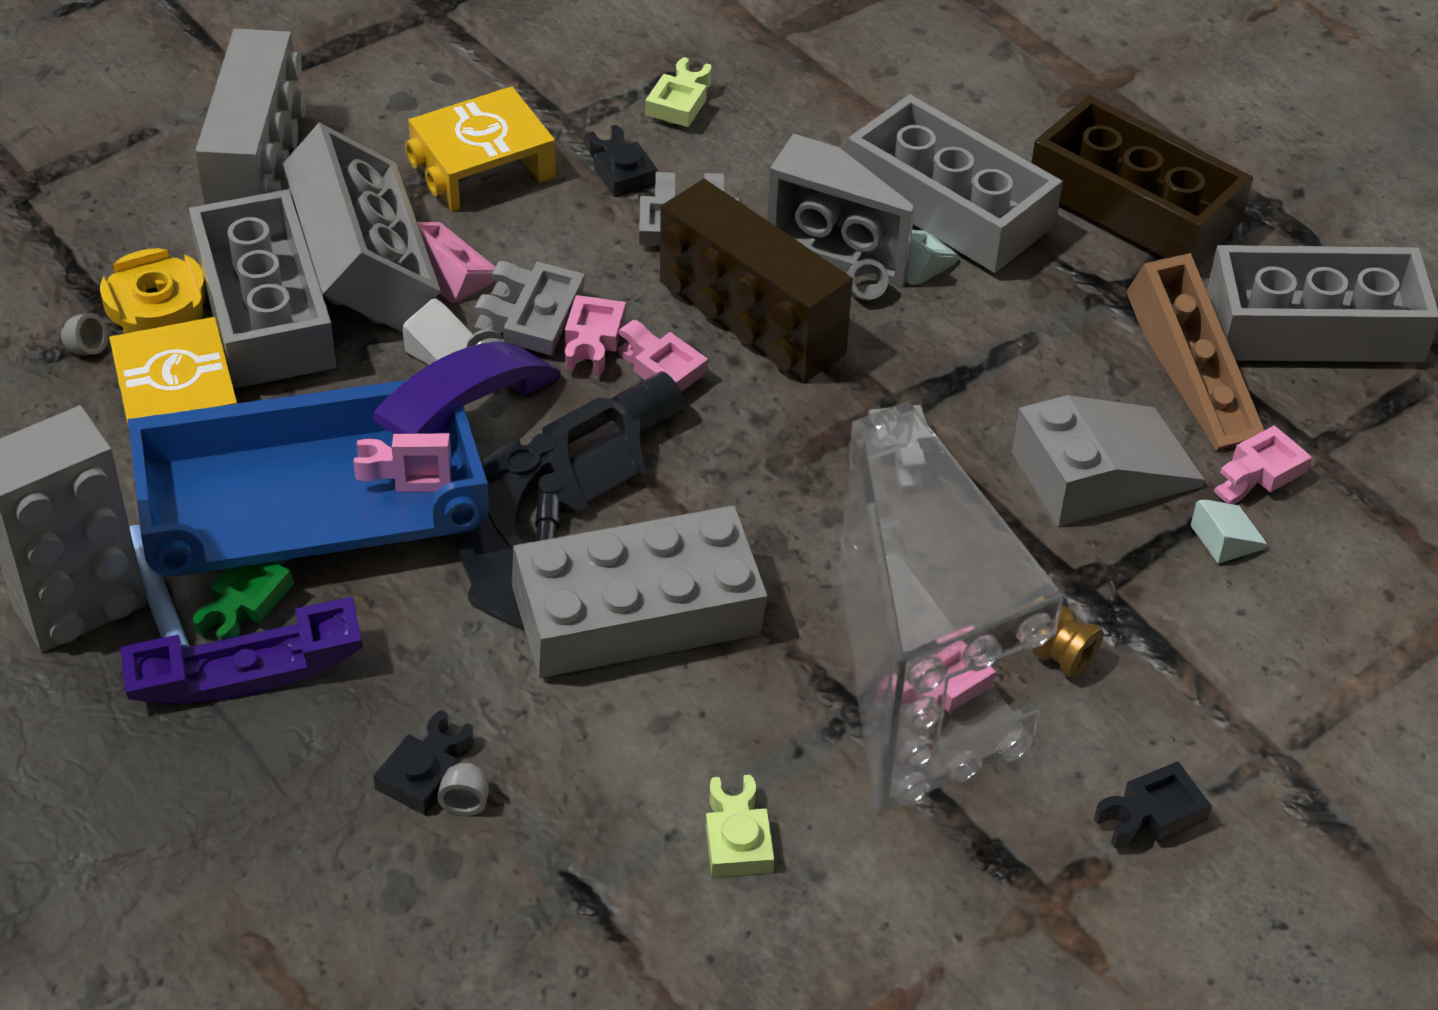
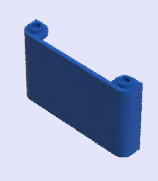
M407 380L128 419L145 560L148 566L156 573L175 577L473 530L488 515V485L464 406L453 410L450 429L441 432L450 434L453 482L444 485L437 492H396L395 479H378L375 481H359L355 479L353 461L355 457H358V440L377 439L392 447L393 434L374 422L373 415L380 404Z

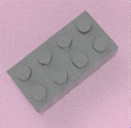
M233 29L195 151L204 205L281 191V179L287 180L283 163L290 156L289 148L296 149L297 119L304 118L306 113L305 90H298L297 83L301 76V54L298 51H293L290 31Z
M911 94L848 137L847 154L915 206L913 224L994 273L1056 225L1062 180Z
M319 122L285 160L283 166L322 295L335 305L341 306L344 304L363 313L370 321L376 324L384 323L403 332L404 323L426 303L435 298L441 290L397 164Z
M289 189L188 208L199 265L203 271L206 291L213 317L216 319L233 389L337 368L331 321Z
M1217 245L1207 294L1235 360L1426 362L1438 326V308L1419 247Z
M81 405L0 438V566L13 609L41 653L61 644L71 642L78 636L113 620L123 618L147 605L112 449Z
M735 505L513 546L512 587L539 678L761 635L767 593Z

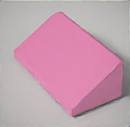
M417 222L441 290L439 294L450 303L463 301L496 282V280L492 279L495 266L441 222Z

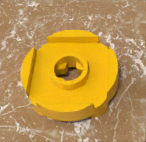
M159 248L136 251L120 258L112 265L114 273L108 277L107 281L103 276L100 283V293L107 316L114 323L122 326L125 334L201 319L204 314L203 303L206 299V286L203 271L193 258L183 254L185 260L183 261L179 258L170 257L169 250ZM156 287L158 290L155 293H147V289Z

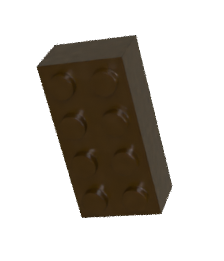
M1091 95L1084 98L1035 140L1031 161L1032 164L1063 181L1060 203L1165 258L1191 253L1195 265H1198L1243 222L1253 181V176Z
M705 178L660 206V282L670 292L684 298L698 308L704 316L715 320L736 335L742 343L750 345L770 359L779 369L787 371L804 384L847 353L853 284L851 276Z

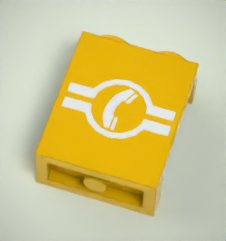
M513 86L408 119L410 140L405 141L408 160L413 168L421 169L433 196H440L451 212L460 210L458 179L519 159L522 160L539 183L556 177L555 139Z
M215 317L109 337L127 423L128 419L237 404Z

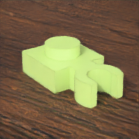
M685 57L680 59L676 64V77L663 74L645 100V115L664 120L668 123L689 127L706 101V91L711 84V64L706 63L703 69L698 72H690L689 59Z
M744 775L743 792L736 796L727 795L722 791L720 777H712L710 806L714 812L706 813L705 828L712 878L773 873L774 855L767 808L753 809L755 806L756 783L751 775Z

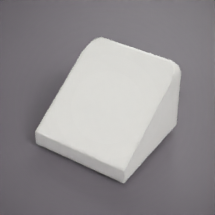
M436 298L426 303L403 325L405 352L428 365L455 351L466 348L468 339L472 336V333Z

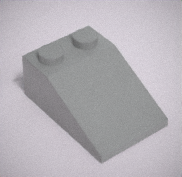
M793 133L770 167L767 221L834 266L849 270L858 261L873 259L880 262L887 270L888 283L900 287L904 286L907 280L915 206L840 147ZM876 274L865 275L876 279Z
M1066 395L1020 407L1018 410L1012 454L1058 527L1203 487L1205 479L1155 407Z

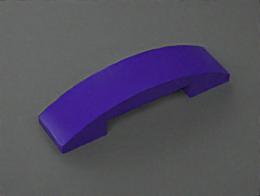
M490 342L466 347L440 358L409 378L374 411L373 421L392 434L441 433L450 429L453 410L507 386L522 395H527L558 381L561 371L515 344Z
M353 596L296 608L298 624L183 649L179 634L122 646L120 650L127 698L129 700L155 703L218 701L273 690L318 674L347 659L363 648Z

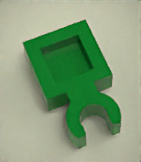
M275 562L226 569L210 587L216 602L202 606L193 617L197 633L203 637L214 625L223 624L216 632V636L220 641L239 637L241 635L240 624L246 618L260 624L295 584L290 570Z

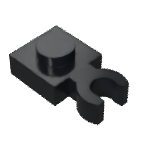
M612 125L610 140L599 139L594 131L588 132V151L594 157V169L614 197L655 185L658 169L638 142L624 145V131L618 125Z
M443 710L438 711L428 721V736L423 741L408 734L373 775L375 790L425 816L438 800L440 783L447 770L458 764L457 758L464 756L472 748L474 743L473 726L466 723L459 733L451 736L444 735L449 727L448 715Z
M1179 761L1128 781L1124 797L1110 796L1101 800L1097 805L1094 820L1097 824L1104 823L1110 819L1121 821L1124 825L1114 829L1111 844L1114 848H1124L1134 843L1139 831L1146 828L1155 840L1159 841L1208 820L1212 805Z

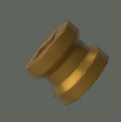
M1060 606L1049 615L1041 626L1034 640L1032 651L1033 654L1042 660L1053 659L1058 662L1062 673L1070 678H1076L1089 666L1102 644L1104 632L1094 624L1084 625L1076 620L1074 611L1066 606Z

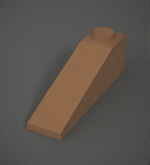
M1191 253L1145 263L1126 293L1144 337L1214 449L1219 451L1235 447L1241 442L1265 431Z

